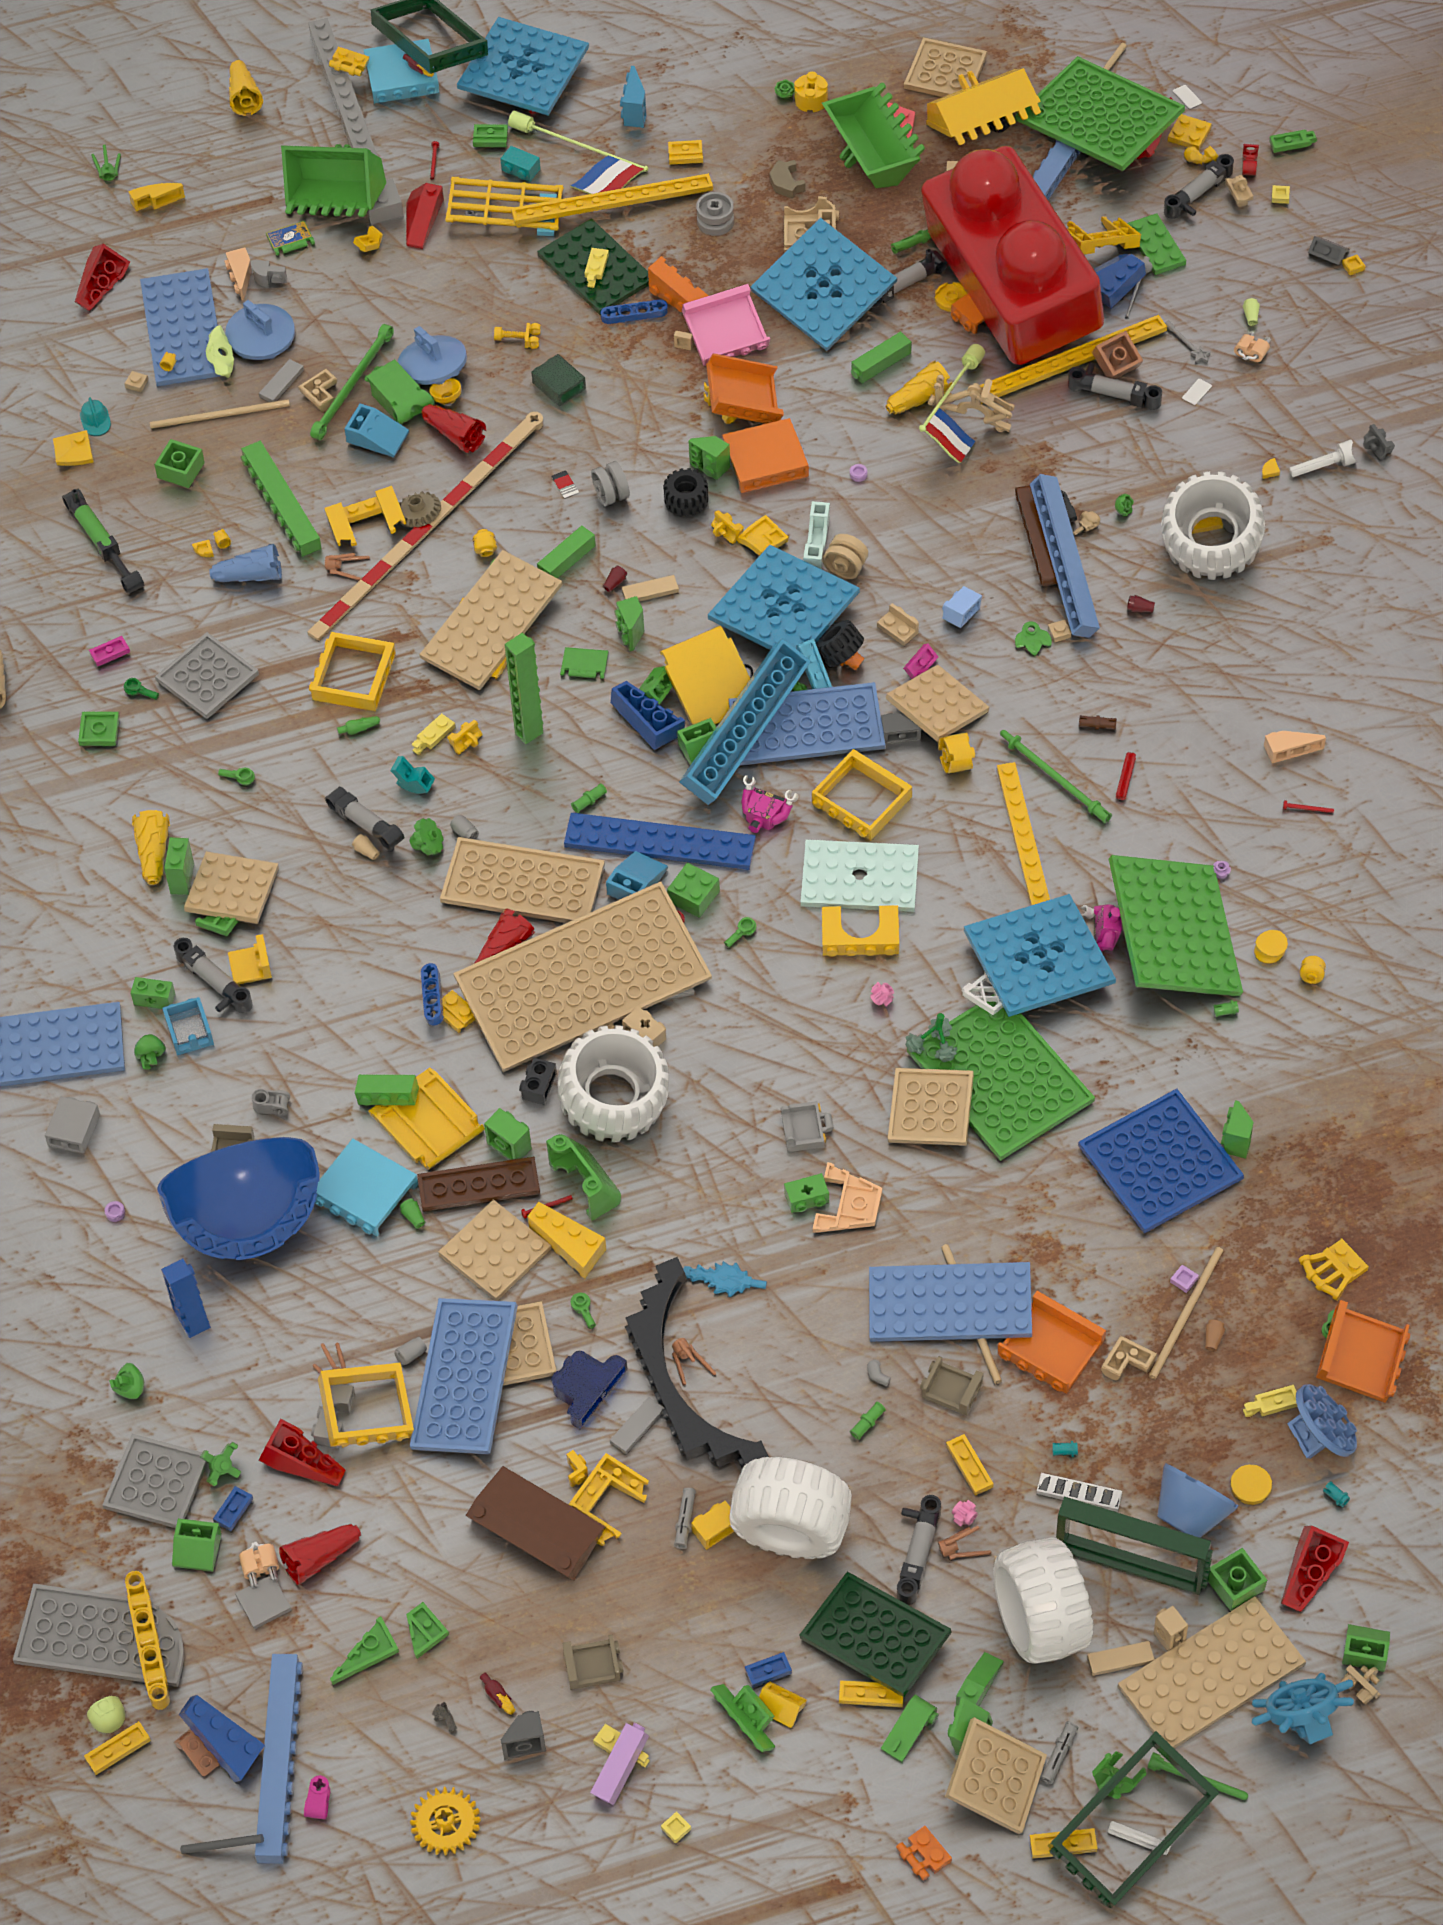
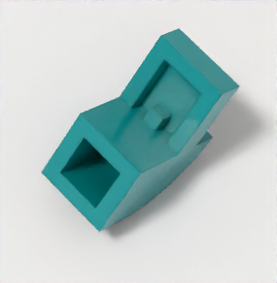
M398 756L390 770L398 779L396 784L399 787L416 794L428 793L435 780L434 776L425 767L414 768L404 756Z

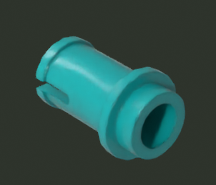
M1073 1441L1071 1443H1053V1456L1072 1455L1074 1457V1455H1078V1443H1073Z
M1332 1481L1323 1489V1492L1331 1497L1337 1506L1344 1507L1350 1500L1348 1493L1340 1490Z

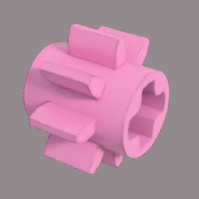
M877 982L872 987L870 997L875 1004L880 1006L884 1003L887 1006L893 1001L894 990L888 983L881 985Z
M969 1500L967 1502L959 1501L952 1510L955 1518L953 1521L959 1526L963 1524L971 1525L978 1515L975 1509L976 1505Z

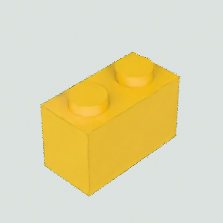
M726 1501L713 1505L710 1511L704 1515H698L691 1522L692 1532L706 1550L735 1532L731 1528L729 1519L731 1507Z

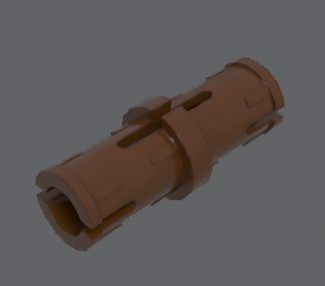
M1080 715L1079 727L1095 728V730H1099V728L1116 730L1117 718L1100 717V715H1096V717Z

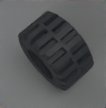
M681 468L679 471H673L664 480V502L668 510L671 509L672 513H677L679 516L682 514L685 516H689V514L696 515V512L700 513L703 511L702 508L707 506L709 500L708 483L706 477L702 473H698V470L694 469L692 471L691 468L683 470ZM683 491H691L690 493H680Z
M845 620L829 628L817 641L816 646L821 658L828 667H834L850 659L862 646L864 637L851 621Z

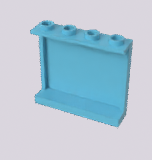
M429 39L412 41L428 55L432 54ZM397 45L363 49L364 55L369 56L367 70L374 104L440 93L437 73L435 72L432 77H428L411 69L408 62L403 59L406 53Z
M352 1138L320 1178L315 1204L328 1208L332 1214L340 1215L351 1225L356 1224L365 1233L378 1237V1228L409 1188L415 1190L418 1186L417 1174Z

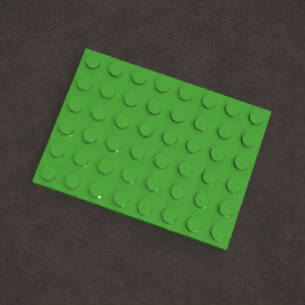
M1077 56L1037 94L1041 101L1037 103L1041 113L1034 115L1031 108L1027 107L1025 108L1028 115L1027 119L1022 120L1018 113L1015 115L1016 121L1124 171L1185 111V105Z
M1111 855L1109 864L1136 987L1241 996L1243 988L1218 880L1213 868L1214 865Z
M987 1002V1004L994 1007L996 1002ZM975 1005L949 1021L952 1030L949 1031L950 1036L944 1038L948 1046L957 1048V1054L954 1055L951 1061L943 1062L939 1058H935V1051L941 1048V1040L937 1037H932V1033L925 1038L923 1042L925 1050L921 1054L910 1052L907 1048V1053L921 1069L974 1072L969 1125L1000 1161L1095 1101L1093 1094L1021 1013L1008 1017L1004 1007L992 1015L978 1005Z

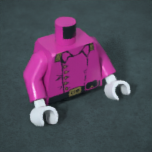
M746 775L743 778L746 788L743 789L741 804L743 813L746 815V821L750 823L748 829L753 833H758L761 827L771 830L774 825L786 821L793 807L792 802L798 800V794L795 793L794 797L790 799L791 790L786 791L785 798L755 787L752 790L751 786L756 783V780L753 777L752 782L748 784V776Z
M1112 904L1095 906L1094 909L1083 905L1081 909L1086 912L1081 915L1087 919L1094 917V939L1101 952L1105 950L1113 951L1122 931L1119 908Z

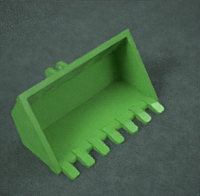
M880 83L877 87L874 86L822 103L847 143L846 148L839 156L842 161L846 160L844 162L846 168H851L858 161L875 188L897 186L921 160L919 156L925 150L923 144L914 149L913 145L919 138L917 134L907 138L906 135L912 129L909 123L901 128L900 124L904 121L905 115L900 113L896 118L893 114L899 109L898 104L894 103L890 107L887 106L893 97L891 93H887L883 97L880 95L886 88L884 83Z
M336 144L335 147L281 145L285 205L287 206L285 209L286 214H291L294 208L298 207L297 213L302 215L307 207H311L310 215H315L319 208H323L321 214L327 216L331 208H335L334 216H340L343 209H347L346 216L351 217L356 209H360L358 216L364 217L368 210L373 209L375 202L386 185L382 159L367 148H351L349 144H346L344 147L340 144Z

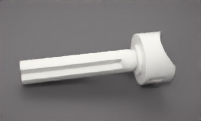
M1348 440L1337 444V452L1289 467L1291 476L1295 477L1339 461L1344 467L1358 462L1352 455L1353 441Z

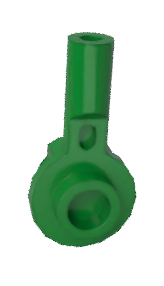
M129 678L124 683V691L128 695L140 693L152 699H158L159 693L145 688L136 678Z

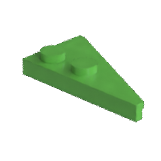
M381 1616L376 1619V1623L371 1630L366 1632L362 1640L350 1651L341 1667L338 1666L334 1671L333 1676L330 1678L332 1685L399 1653V1649Z

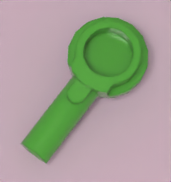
M247 767L239 768L237 771L219 769L218 772L219 776L237 779L241 785H249L255 780L254 772Z
M744 917L739 921L737 925L738 930L724 942L728 948L743 935L749 936L756 931V922L752 918Z
M576 1293L571 1298V1307L583 1315L588 1328L592 1329L596 1324L589 1312L590 1297L585 1293Z

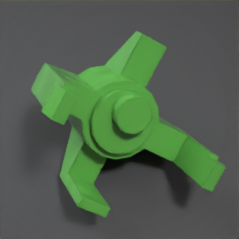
M228 1443L218 1455L213 1456L207 1450L202 1452L200 1458L209 1464L210 1469L206 1482L216 1486L219 1476L226 1473L235 1478L239 1477L241 1471L232 1466L230 1459L233 1451L238 1448L236 1443Z
M1115 1751L1112 1756L1110 1753H1107L1105 1758L1092 1771L1099 1790L1119 1770L1114 1765L1123 1756L1122 1753ZM1142 1768L1133 1779L1125 1776L1107 1796L1119 1799L1121 1797L1120 1793L1131 1792L1142 1778L1146 1777V1769Z

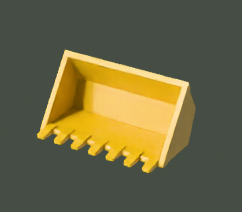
M1024 68L1013 69L978 83L974 73L968 71L967 77L972 86L969 87L963 74L958 75V81L962 90L927 103L926 125L951 138L954 137L958 145H963L965 140L962 133L967 132L971 140H975L978 136L974 128L980 127L983 134L988 135L990 134V129L987 123L993 122L995 128L1000 130L1003 128V125L999 118L1005 116L1009 125H1013L1016 121L1012 113L1018 112L1021 119L1025 120L1028 118L1025 110L1027 107L1031 108L1034 115H1038L1041 113V110L1037 103L1041 101L1036 95Z

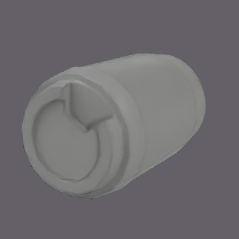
M457 815L452 819L450 823L451 829L460 837L474 840L478 837L479 831L466 817Z
M417 1337L398 1347L394 1354L401 1365H408L427 1350L424 1341Z

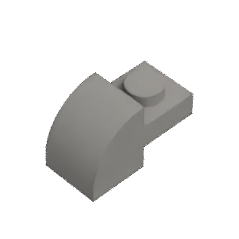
M252 260L254 280L258 285L268 288L269 283H287L285 267L270 266L269 261Z

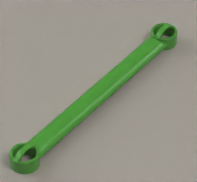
M387 324L381 325L377 339L321 420L313 424L310 432L312 438L317 440L323 439L327 432L328 424L382 345L385 342L388 343L393 337L394 328Z

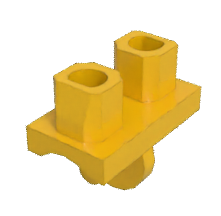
M719 510L715 511V518L711 523V526L714 528L713 535L716 537L722 535L731 544L736 543L737 537L743 532L744 526L740 523L734 524L729 513L723 514Z
M476 720L470 723L464 722L461 725V731L457 734L451 733L447 737L455 753L458 755L470 745L472 747L478 746V739L483 734Z

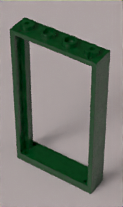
M399 0L370 9L371 24L430 74L488 56L487 40L439 0ZM428 8L469 43L428 55L392 25L389 20Z
M1064 1496L1058 1513L1056 1538L1065 1543L1073 1557L1200 1595L1202 1588L1206 1589L1213 1550L1210 1549L1211 1541ZM1070 1520L1198 1559L1196 1572L1069 1534Z
M1155 1731L1048 1845L1050 1848L1049 1852L1057 1860L1061 1859L1067 1864L1065 1868L1072 1875L1075 1876L1077 1874L1082 1879V1885L1087 1890H1093L1098 1895L1097 1899L1105 1907L1109 1906L1112 1908L1220 1792ZM1154 1747L1204 1796L1112 1894L1062 1843L1150 1749Z

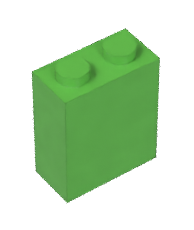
M170 837L164 868L170 894L189 895L194 869L189 838Z

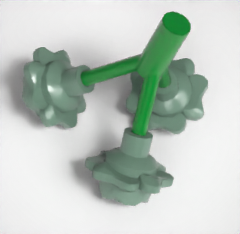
M938 1013L936 1019L931 1020L932 1025H929V1030L923 1035L917 1036L909 1033L905 1037V1045L910 1052L921 1054L925 1050L923 1047L925 1038L932 1033V1037H937L941 1040V1048L935 1051V1058L946 1062L953 1060L954 1055L957 1054V1048L948 1046L947 1041H945L944 1037L950 1036L949 1031L952 1030V1026L949 1024V1019L945 1018L942 1013Z

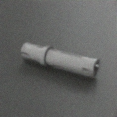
M693 1488L683 1489L679 1520L675 1525L677 1532L674 1547L678 1549L687 1548L688 1535L692 1530L690 1523L696 1490Z
M1067 1721L1060 1737H1057L1055 1741L1056 1746L1040 1778L1043 1782L1053 1784L1067 1751L1072 1747L1071 1742L1079 1728L1076 1724ZM1057 1756H1058V1759H1057V1761H1056V1763H1055V1765H1054V1767H1053V1769H1052V1766H1053V1764H1054V1762H1055V1760H1056V1758H1057Z

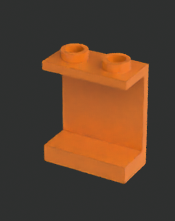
M966 294L951 305L952 319L956 322L959 321L966 331L976 334L978 325L984 321V318L970 295Z

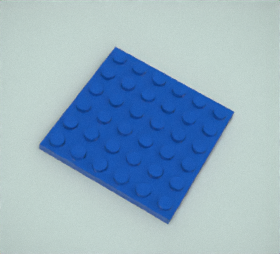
M1177 1088L1078 1142L1079 1148L1144 1234L1244 1179V1174Z

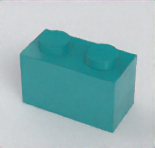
M510 146L500 158L502 171L528 182H531L541 169L540 157Z

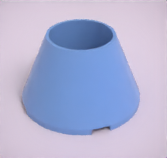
M1165 1463L1157 1517L1183 1533L1201 1538L1238 1508L1239 1505L1226 1496Z

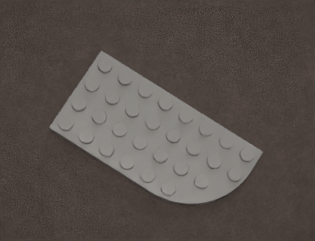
M33 1584L13 1657L14 1664L144 1682L127 1597ZM151 1603L168 1686L178 1687L184 1663L182 1637L174 1620L159 1609V1606ZM142 1619L139 1623H145L148 1619ZM151 1656L147 1659V1661H152L156 1657Z

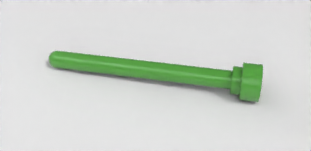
M1152 1753L1148 1769L1153 1771L1163 1769L1184 1777L1171 1763L1164 1761L1160 1754ZM1203 1776L1218 1791L1241 1800L1248 1799L1247 1792Z

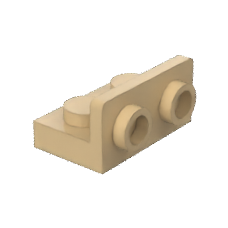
M893 603L889 605V612L877 622L878 628L903 646L919 633V622L917 619L908 615L901 607Z

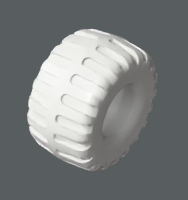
M1210 471L1203 472L1200 477L1196 475L1190 476L1187 483L1183 481L1176 486L1175 492H1171L1167 498L1161 522L1163 541L1171 560L1175 564L1179 563L1182 571L1186 573L1191 571L1193 576L1201 578L1202 575L1208 576V580H1216V576L1222 575L1223 579L1231 577V573L1234 571L1237 574L1243 571L1245 564L1250 565L1254 561L1256 554L1259 553L1265 532V518L1258 495L1252 492V487L1248 483L1244 482L1242 484L1240 478L1232 475L1231 478L1227 477L1225 472H1218V475H1210ZM1219 517L1227 520L1233 526L1235 534L1232 541L1227 544L1205 546L1194 541L1192 530L1202 519Z
M615 1025L614 1029H608V1026H601L597 1032L589 1030L584 1033L582 1039L577 1038L572 1043L571 1048L567 1050L558 1073V1097L564 1115H568V1121L574 1127L577 1125L580 1127L581 1133L586 1136L589 1133L593 1134L595 1139L603 1141L604 1138H610L611 1142H620L621 1138L626 1137L627 1140L636 1138L638 1132L640 1134L645 1133L649 1130L651 1124H655L668 1098V1065L666 1060L663 1059L661 1049L658 1046L653 1047V1041L648 1036H644V1038L639 1036L638 1030L632 1028L631 1031L623 1030V1026ZM617 1075L631 1084L634 1090V1098L627 1105H609L592 1098L589 1093V1087L600 1076Z
M783 1457L754 1459L742 1468L733 1491L729 1516L731 1528L740 1538L746 1539L749 1544L757 1545L765 1551L770 1550L778 1555H789L792 1558H824L834 1554L842 1543L849 1524L852 1494L848 1485L839 1476L812 1463Z
M1050 1537L1026 1541L998 1554L993 1568L996 1599L1005 1629L1018 1654L1028 1663L1038 1664L1061 1660L1087 1648L1093 1637L1092 1609L1089 1605V1595L1085 1589L1084 1578L1080 1574L1079 1566L1065 1543L1057 1538Z

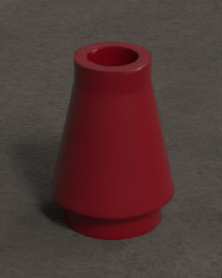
M616 565L615 568L611 569L603 584V588L611 593L626 580L627 572L622 567Z
M1130 595L1127 610H1131V612L1153 613L1155 602L1137 595Z

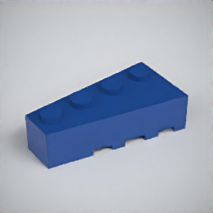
M628 681L612 688L610 703L654 750L678 738L677 731L685 728V719L673 715V711L668 708L664 709L658 705V701L646 697L643 691Z
M181 1259L162 1268L161 1271L172 1309L188 1337L191 1338L211 1328L203 1307V1301L199 1295L198 1283L191 1264L187 1265L184 1259Z
M198 1695L191 1696L179 1713V1716L193 1733L200 1738L207 1750L218 1760L217 1762L229 1773L234 1782L242 1780L265 1746V1744Z

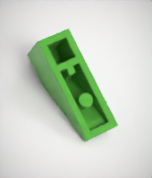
M984 1652L957 1693L956 1705H959L961 1698H965L980 1707L1004 1661Z

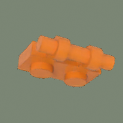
M923 1826L908 1837V1842L912 1846L906 1847L903 1842L896 1846L901 1858L904 1861H908L912 1866V1871L916 1876L919 1875L923 1881L930 1876L926 1869L930 1867L934 1873H937L952 1861V1857L926 1826ZM918 1853L924 1861L919 1862L914 1855Z

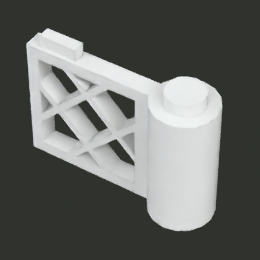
M985 973L973 984L968 983L962 988V996L994 1015L1003 1005L993 986H983L982 983L985 981L991 984ZM971 992H980L981 996H975ZM984 992H994V996H985ZM987 1002H996V1005L992 1007Z

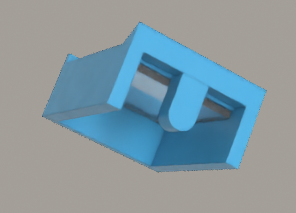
M200 997L191 998L177 1004H170L162 1008L177 1056L214 1045Z

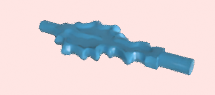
M723 1261L722 1266L715 1263V1270L711 1267L705 1269L699 1264L696 1269L690 1266H684L683 1268L686 1278H690L691 1282L703 1280L704 1283H710L708 1287H715L714 1294L727 1292L728 1297H731L737 1291L743 1293L745 1288L766 1289L767 1281L752 1279V1277L748 1276V1271H741L737 1263L729 1265Z

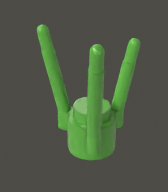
M103 145L105 164L101 168L95 155L91 154L99 172V178L111 181L118 176L121 154L118 153L115 167H113L112 164L108 163L106 145Z

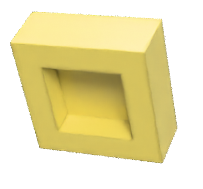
M1273 185L1272 203L1289 204L1290 186Z
M676 1811L661 1825V1829L676 1844L691 1830V1826Z

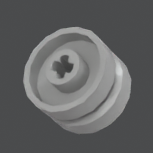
M709 192L698 199L696 203L697 226L703 233L711 236H720L732 229L734 225V208L731 197L721 192Z
M617 461L606 464L605 469L597 467L591 470L595 491L604 506L614 504L616 498L620 501L629 498L628 482Z

